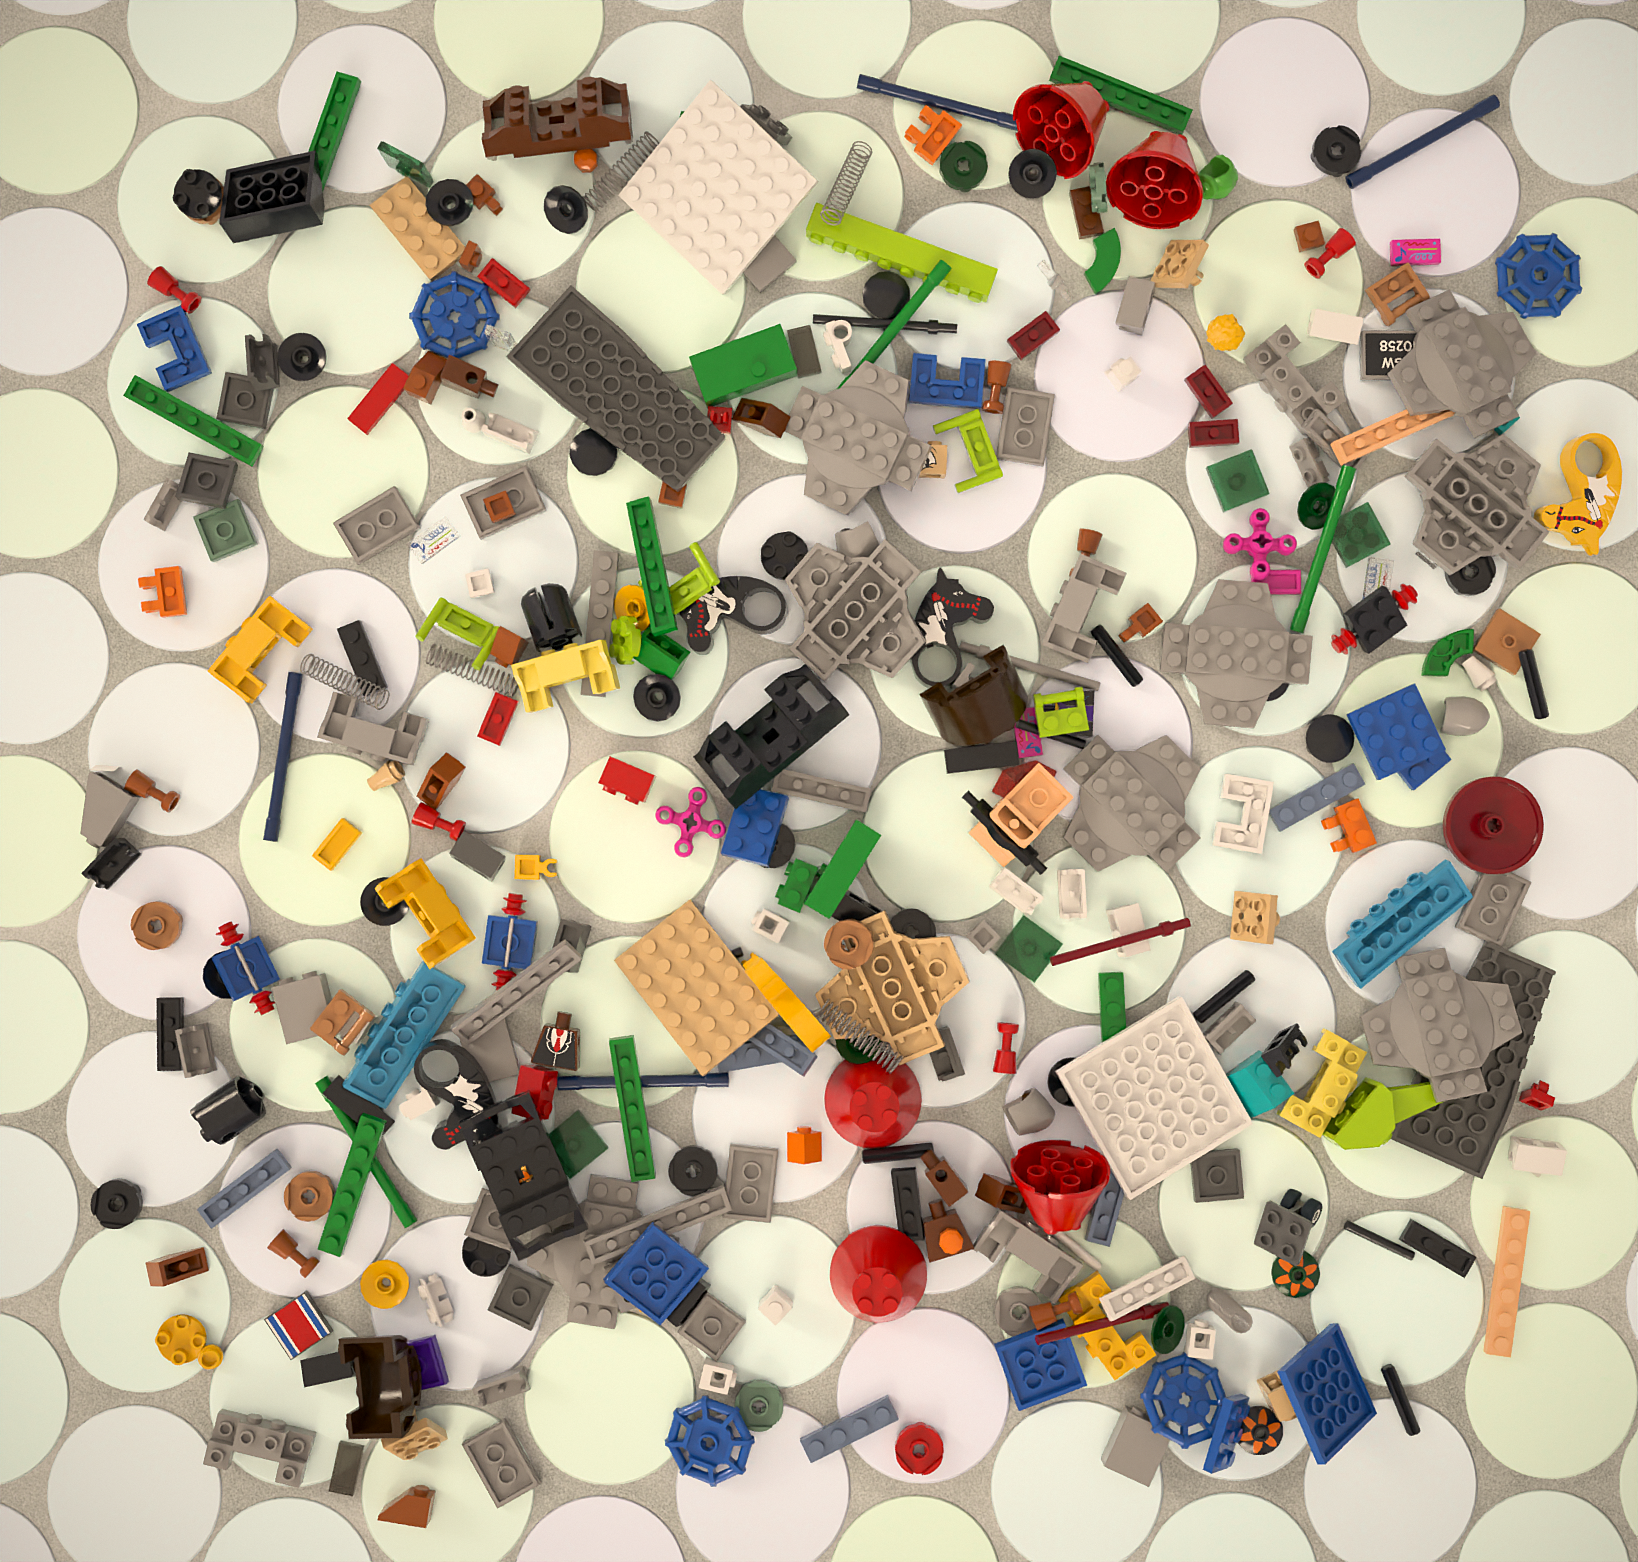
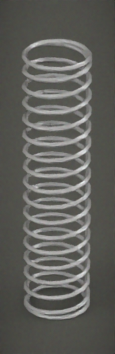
M645 131L644 137L640 136V141L636 140V145H632L633 149L629 148V153L625 152V157L621 156V161L617 160V165L613 164V169H609V173H605V177H601V181H597V185H593V189H589V193H585V196H582L586 204L596 213L599 212V209L589 200L587 195L592 197L596 201V203L601 208H603V205L592 195L591 191L596 193L599 196V198L605 204H607L606 200L596 191L595 187L600 189L603 192V194L609 200H611L610 196L600 187L599 183L604 185L606 189L613 196H615L614 192L604 183L603 179L608 181L610 185L617 192H619L618 188L607 178L606 174L612 177L614 181L620 187L623 188L622 184L615 177H613L610 170L616 173L617 176L624 183H627L625 179L619 173H617L614 166L620 169L621 172L628 179H631L629 175L623 169H621L618 162L624 165V167L632 175H634L633 171L627 165L624 164L622 158L628 161V163L633 167L634 170L638 171L637 167L631 161L628 160L626 154L632 157L636 164L639 167H641V163L635 157L632 156L630 150L633 151L644 163V158L636 152L633 146L637 147L642 152V154L646 158H648V154L640 148L637 142L641 143L646 148V150L651 154L652 150L647 145H645L641 139L644 138L649 143V145L653 149H655L658 145L655 144L650 137H652L658 144L659 142L651 133Z
M856 141L852 144L822 208L821 218L823 219V213L826 219L837 223L831 224L823 219L827 224L839 225L848 208V204H850L854 191H856V187L873 153L872 148L865 142ZM858 142H859V143H864V144H866V145L870 148V150H869L867 147L863 146V145H854V144H855V143H858ZM855 146L864 147V148H866V149L869 151L870 155H868V154H867L865 151H863V150L854 149V147H855ZM855 150L862 151L867 156H862L861 154H858ZM853 154L857 155L862 159H865L866 162H863L862 160L853 157ZM851 159H854L859 163H863L864 166H860L858 163L852 162ZM849 163H852L853 165L860 167L862 170H858L857 168L850 166ZM847 167H850L851 169L858 171L860 174H856L855 172L848 170ZM845 171H848L850 174L855 175L858 178L855 179L854 177L847 175ZM843 176H847L848 178L855 180L856 183H853L850 180L845 179ZM841 180H845L846 182L853 184L854 187H850L849 185L842 183ZM839 184H842L845 187L850 188L852 191H848L847 189L840 187ZM837 188L845 192H848L850 195L847 196L846 194L839 192ZM835 193H839L840 195L847 197L848 200H845L842 197L837 196ZM833 197H837L838 199L844 201L846 204H842L841 202L834 200ZM831 201H834L837 204L842 205L844 208H840L836 205H833ZM829 206H833L837 209H840L842 213H839L836 210L831 209ZM824 211H826L830 216L834 218H839L840 220H830L828 217H826ZM828 211L834 212L838 217L831 215Z
M433 644L430 647L426 657V664H429L430 666L434 665L435 668L440 667V670L445 669L446 672L450 671L451 674L455 673L456 676L461 675V678L466 677L467 680L471 679L473 683L477 681L478 685L482 683L483 687L487 685L488 689L492 687L493 691L498 689L499 693L503 691L504 695L508 694L511 698L515 695L518 689V684L513 692V689L517 682L514 676L511 680L508 691L505 693V687L509 681L511 675L510 673L507 675L504 687L501 691H499L500 684L502 683L503 678L505 676V671L502 673L500 677L498 686L496 687V689H494V684L499 676L500 669L497 670L493 680V684L489 687V681L495 670L494 667L491 669L488 681L484 685V679L488 673L489 665H487L484 671L482 680L478 683V679L483 670L484 664L480 671H478L477 678L473 681V675L476 672V669L474 668L471 677L468 679V673L472 667L471 665L474 661L473 659H471L468 665L466 674L462 677L463 670L465 669L466 664L468 662V657L465 658L461 672L457 675V670L462 662L463 655L459 657L456 669L452 673V667L457 659L458 653H455L449 670H446V667L452 656V651H450L447 656L445 666L441 668V664L446 656L447 649L443 651L440 659V664L436 666V661L440 656L442 647H439L433 664H431V660L434 656L437 645Z
M314 654L306 655L300 664V672L314 678L324 683V685L333 687V689H337L343 694L356 698L358 701L366 703L373 708L375 707L377 710L383 709L388 703L390 693L385 688L381 689L380 686L376 687V684H371L366 679L357 678V675H353L351 672L348 673L347 670L343 671L342 668L334 666L333 663L329 664L328 661L324 662L323 659L315 657ZM312 656L313 659L309 664L308 670L305 672L306 662ZM318 658V661L316 662L313 668V672L310 674L309 670L313 667L315 659ZM305 660L304 666H303V671H304V672H302L301 668H302L303 661ZM322 660L323 663L319 667L317 675L314 676V672L317 670L319 663ZM324 663H327L328 665L325 667L322 677L319 678V674L324 668ZM329 665H332V668L330 669L327 675V679L323 680L324 676L326 675L329 669ZM337 667V670L335 671L332 677V681L328 683V679L331 677L334 668ZM341 669L342 672L339 674L336 684L333 685V681L337 677L338 671ZM343 672H346V675L342 680L341 686L338 687V683L340 682L343 676ZM348 674H351V677L349 678L346 684V688L342 689L344 683L347 680ZM355 676L356 679L354 680L351 686V690L347 692V688L351 684L352 678ZM357 679H361V681L357 685L356 691L352 694V690L357 683ZM362 681H365V684L362 687L360 694L357 696V692L361 687ZM370 683V686L367 689L365 696L361 698L362 693L365 691L367 684ZM374 685L375 688L370 695V699L366 701V697L369 694L371 687ZM376 688H380L379 692L375 697V700L371 703V699L376 692ZM387 691L388 698L386 703L381 708H378L377 706L382 703ZM384 693L382 700L378 703L380 696Z
M828 999L826 1003L822 1006V1008L819 1010V1012L816 1014V1017L820 1018L828 1009V1011L822 1019V1022H824L832 1013L831 1017L826 1023V1025H829L837 1016L836 1020L831 1026V1029H833L841 1021V1023L836 1029V1032H838L846 1024L840 1036H842L851 1027V1029L845 1037V1040L856 1030V1032L850 1039L849 1043H852L854 1039L860 1034L859 1038L854 1044V1047H856L860 1043V1041L865 1037L864 1041L859 1047V1050H861L870 1040L863 1054H865L875 1043L868 1057H870L880 1046L872 1061H874L884 1051L879 1061L877 1062V1065L880 1064V1062L889 1054L884 1064L882 1065V1068H884L886 1064L894 1057V1059L892 1060V1062L886 1070V1072L890 1070L889 1074H891L894 1071V1069L898 1066L900 1061L903 1059V1055L899 1056L896 1059L898 1052H895L891 1056L894 1050L893 1048L886 1053V1051L889 1048V1045H886L881 1050V1048L884 1045V1041H882L876 1047L880 1040V1037L877 1038L871 1044L875 1037V1034L871 1035L868 1038L870 1034L869 1030L863 1035L866 1027H863L858 1032L859 1028L861 1027V1023H859L853 1029L857 1020H854L848 1026L852 1019V1016H850L843 1023L847 1016V1013H845L838 1020L841 1013L843 1012V1009H841L833 1017V1015L838 1009V1005L834 1007L833 1010L828 1014L834 1002H831L823 1011V1009L830 1000Z
M1213 1289L1209 1292L1206 1299L1207 1305L1233 1331L1242 1334L1250 1330L1253 1323L1250 1313L1222 1289Z

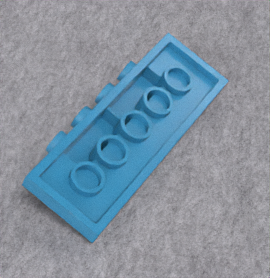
M1445 859L1428 874L1423 872L1411 874L1407 878V884L1402 888L1391 890L1388 893V899L1382 904L1373 905L1369 909L1370 914L1364 919L1353 921L1350 925L1351 929L1346 932L1349 938L1334 949L1332 953L1353 983L1361 989L1472 899L1473 896L1451 862Z
M422 961L412 978H408L406 983L401 982L397 986L394 993L397 997L392 1004L388 1002L381 1012L383 1018L379 1024L374 1023L369 1029L367 1036L370 1038L365 1045L361 1043L354 1053L356 1064L343 1082V1087L386 1109L414 1067L420 1051L430 1042L466 987L465 984L436 967L429 969L426 963Z

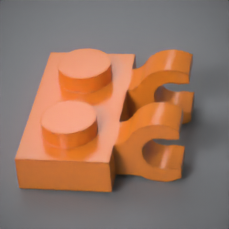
M925 105L918 118L925 124L931 125V127L924 135L911 124L906 130L904 137L909 142L916 144L914 152L933 166L959 132L962 124L944 110L938 115Z
M180 566L154 569L155 576L138 578L139 588L146 590L157 587L158 600L141 602L142 612H160V617L162 618L187 615L182 568Z
M1358 798L1334 807L1336 815L1321 820L1324 830L1341 825L1345 835L1344 838L1330 843L1333 852H1340L1350 847L1353 853L1377 844Z

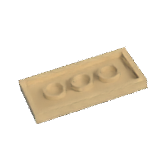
M406 176L369 206L432 282L460 260L465 246L449 226L441 225L431 218L425 205L426 198L410 178Z

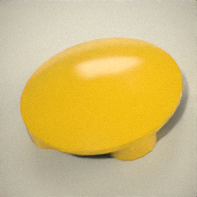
M185 1314L168 1318L161 1325L155 1337V1343L162 1356L177 1366L198 1358L199 1351L207 1342L206 1331L202 1323L196 1318Z

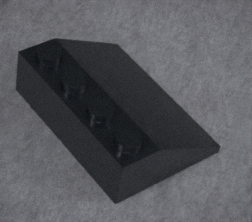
M316 150L226 170L219 224L233 243L323 225L325 205Z

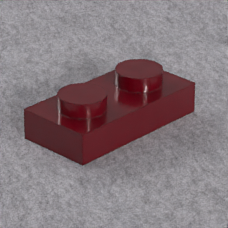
M1045 311L1008 338L1006 342L1018 358L1023 360L1058 334L1060 328L1048 312Z
M1206 364L1184 379L1211 419L1233 404Z
M1238 419L1189 422V448L1238 445L1240 443Z

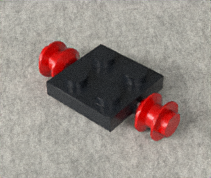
M1401 584V591L1393 590L1390 594L1387 587L1380 586L1343 614L1352 630L1341 628L1340 636L1333 634L1331 636V646L1337 653L1340 654L1342 652L1347 655V648L1349 646L1356 648L1358 640L1363 651L1370 654L1408 626L1399 608L1408 610L1409 602L1416 604L1417 591L1411 585Z

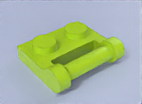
M1082 686L1075 687L1071 691L1053 694H1033L1039 738L1089 730ZM1076 701V707L1048 712L1043 710V705Z

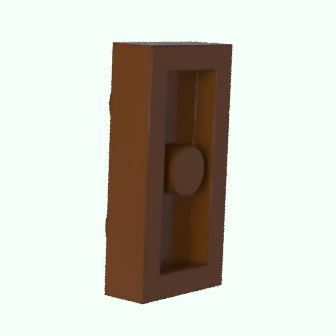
M1090 186L1070 190L1069 196L1079 240L1102 235L1104 230L1100 213L1092 212Z

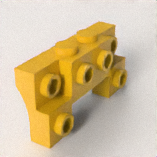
M269 596L252 617L245 619L241 625V631L237 636L234 635L227 641L225 645L227 648L207 671L247 703L251 704L267 686L253 672L278 641L284 637L293 646L299 647L313 630L305 621L272 596Z
M422 858L376 886L375 890L388 909L405 900L431 938L416 949L429 969L448 959L452 954L476 939L461 917L459 908L450 901L446 895L445 888L437 882Z
M1097 1270L1081 1282L1064 1290L1058 1299L1060 1303L1068 1301L1067 1296L1076 1291L1084 1313L1075 1315L1072 1310L1067 1313L1073 1320V1325L1106 1317L1098 1306L1101 1303L1099 1298L1112 1290ZM1113 1326L1077 1335L1078 1338L1082 1336L1088 1342L1085 1346L1093 1359L1095 1357L1100 1359L1114 1380L1133 1367L1139 1368L1156 1356V1353L1140 1331L1125 1342Z

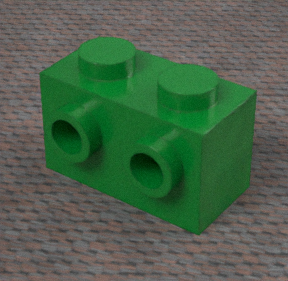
M649 626L641 635L638 657L633 656V658L655 674L666 675L673 680L681 671L691 652L666 634L655 637L652 634L651 626Z
M797 858L794 863L789 861L784 875L788 876L785 885H779L775 895L779 899L777 904L800 913L818 867Z

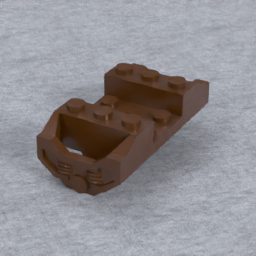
M585 77L577 80V98L566 97L557 101L542 100L538 103H532L529 86L515 85L504 89L492 99L483 101L484 133H482L481 140L485 157L488 160L496 161L497 156L513 154L514 158L610 147V142L624 140L626 144L633 142L631 110L626 83L618 84L602 77ZM621 103L622 116L606 114V105ZM504 117V125L495 129L494 118Z

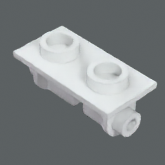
M434 1273L427 1277L429 1280L427 1282L421 1278L418 1279L421 1286L417 1287L422 1301L426 1300L429 1306L426 1313L430 1323H435L436 1326L442 1327L441 1321L444 1320V1323H448L454 1320L453 1315L455 1313L448 1297L439 1301L438 1297L446 1294V1290L441 1277Z

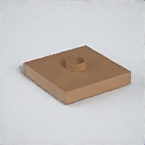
M1499 608L1477 640L1473 651L1513 676L1517 674L1521 667L1519 652L1525 649H1532L1541 634Z

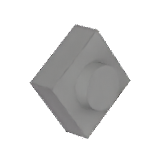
M984 920L966 936L982 954L1001 938Z

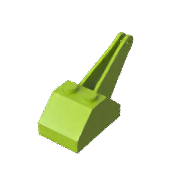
M1365 1077L1345 1101L1346 1105L1339 1115L1337 1114L1335 1118H1331L1322 1136L1344 1150L1380 1147L1391 1139L1396 1123L1442 1102H1435L1430 1082L1385 1087L1382 1083Z

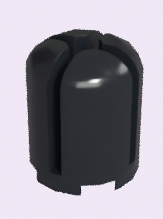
M547 583L541 585V589L555 628L552 626L542 596L536 587L528 590L521 600V607L536 651L541 652L540 648L552 647L555 651L562 649L563 646L572 644V639L580 635L582 637V632L566 589L559 584Z

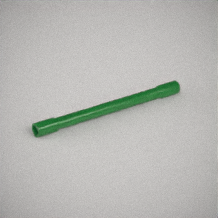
M940 260L928 274L924 283L837 389L841 388L865 360L873 364L876 362L934 288L951 271L952 268L946 262Z
M1346 465L1341 467L1330 509L1289 630L1304 634L1315 592L1347 493L1351 488L1357 470L1356 468Z
M327 1075L317 1081L315 1085L322 1095L332 1082ZM323 1096L353 1142L357 1124ZM375 1156L371 1173L393 1206V1210L404 1228H407L415 1223L417 1218Z

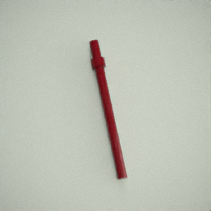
M1189 918L1173 922L1169 920L1164 921L1156 927L1051 956L1050 963L1052 966H1056L1160 935L1166 937L1173 935L1174 931L1191 927Z
M1163 1302L1155 1305L1148 1303L1114 1321H1109L1108 1317L1038 1334L1035 1335V1341L1037 1345H1042L1138 1319H1152L1154 1315H1157L1169 1303Z

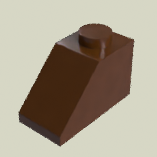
M741 397L732 420L764 435L781 439L791 416L771 403Z
M983 1173L975 1193L977 1198L995 1208L1025 1214L1027 1205L1015 1183L998 1176Z

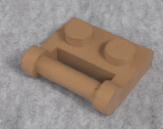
M1408 262L1365 290L1386 326L1395 323L1396 319L1405 314L1409 308L1430 299L1427 290ZM1413 289L1415 296L1395 309L1390 310L1388 307L1389 303Z
M340 989L310 1027V1030L330 1044L338 1053L345 1056L350 1050L349 1046L367 1022H371L374 1019L375 1014L346 991ZM356 1011L360 1017L340 1041L336 1036Z

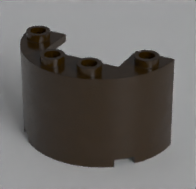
M1004 645L983 656L985 664L990 669L960 687L948 692L939 682L919 694L940 736L946 742L959 746L980 743L988 744L1004 732L1012 730L1016 722L1023 715L1027 707L1028 695Z
M402 1335L339 1338L338 1353L341 1364H346L354 1359L353 1368L356 1373L357 1382L356 1395L359 1401V1407L346 1414V1428L349 1439L403 1438L414 1424L416 1419L415 1416H412L415 1406H420L421 1367L414 1346H409L407 1338Z

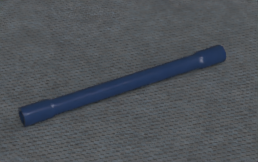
M859 75L857 89L892 96L1018 131L1016 120H1013V114L997 112L888 83L875 77Z
M1493 94L1476 103L1472 108L1368 166H1363L1347 175L1345 179L1350 189L1356 188L1376 174L1473 120L1500 107L1498 97Z
M288 672L285 705L269 811L263 840L278 842L281 824L280 816L296 709L303 674Z
M729 1072L707 1073L705 1076L701 1074L640 1075L642 1088L729 1087ZM558 1076L557 1079L558 1091L616 1088L614 1076Z

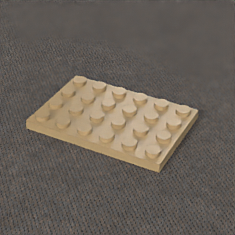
M688 900L614 960L702 1076H705L780 1015L745 973V968L692 900Z

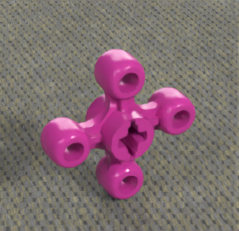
M1262 508L1254 510L1250 515L1249 523L1253 527V534L1251 536L1243 538L1239 534L1232 533L1227 535L1223 541V549L1226 553L1236 554L1239 551L1245 550L1253 557V564L1249 572L1251 577L1258 581L1264 580L1270 573V565L1266 560L1268 553L1277 551L1281 555L1287 556L1292 554L1297 547V540L1292 535L1287 534L1280 538H1272L1271 534L1266 531L1270 515L1267 510ZM1230 542H1234L1236 546L1231 545Z
M694 787L690 790L688 794L689 807L685 812L678 813L671 807L663 805L655 813L656 820L660 824L668 825L673 823L680 827L681 837L674 845V851L679 857L686 858L692 854L694 849L692 839L696 833L706 832L714 839L722 838L726 833V825L723 821L716 819L707 821L701 816V807L708 798L706 790L702 787ZM696 792H701L702 799L699 801L694 799ZM665 810L669 812V818L666 820L661 817V813ZM691 815H693L697 825L692 826L688 831V824L685 823V819H690ZM716 824L721 827V831L718 834H715L712 830ZM683 843L688 846V850L685 853L680 851V845Z

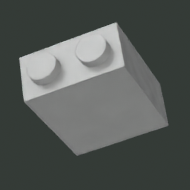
M317 971L302 974L303 979L294 981L293 977L279 980V986L272 987L286 1045L318 1036L310 1030V1027L332 1000L325 973L317 975Z
M1124 1405L1100 1459L1104 1467L1149 1487L1170 1440L1158 1433H1153L1146 1411L1134 1405L1132 1408ZM1167 1422L1165 1426L1170 1428L1169 1422Z

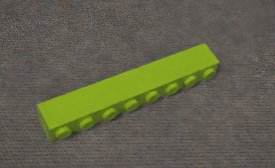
M816 202L806 228V237L812 243L830 245L833 250L839 253H845V251L852 253L855 258L867 262L871 260L883 269L890 270L893 268L900 271L899 273L907 278H913V276L920 278L923 283L937 263L943 260L952 269L939 286L944 287L951 294H964L973 302H987L998 271L997 268L844 213L839 225L827 224L823 219L831 224L837 223L826 219L823 213L822 219L820 213L824 205ZM824 211V214H825L826 217H828L830 220H833V221H839V220H840L839 218H834V217L830 216L826 211ZM828 211L831 215L838 217L834 212Z

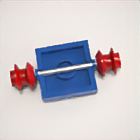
M508 893V897H503L507 901V906L501 908V910L505 914H509L508 917L488 915L482 964L501 966V969L493 972L497 976V982L491 983V985L496 986V991L517 976L515 972L511 971V968L526 969L533 961L538 921L518 919V916L526 913L521 908L522 903L527 902V900L523 899L522 894Z
M232 921L218 927L220 932L215 935L222 936L224 940L220 945L230 946V949L213 956L212 960L232 1001H237L253 993L254 996L249 1001V1004H256L257 1009L254 1011V1014L260 1012L262 1016L274 1010L273 1005L276 1004L275 1001H271L269 998L272 991H263L262 988L279 981L280 978L260 937L257 936L240 944L239 941L244 934L237 933L236 931L239 923L233 925Z

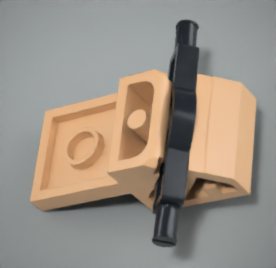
M1038 763L993 808L984 799L979 801L969 790L961 798L972 807L970 812L979 820L968 834L1002 867H1005L1016 857L1026 867L1031 865L1041 875L1048 867L1037 858L1039 853L1030 843L1074 797Z

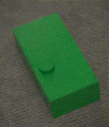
M781 324L689 356L707 408L708 406H716L797 376V367Z
M855 820L828 865L823 863L818 870L816 876L820 878L804 904L830 919L880 839L881 834Z

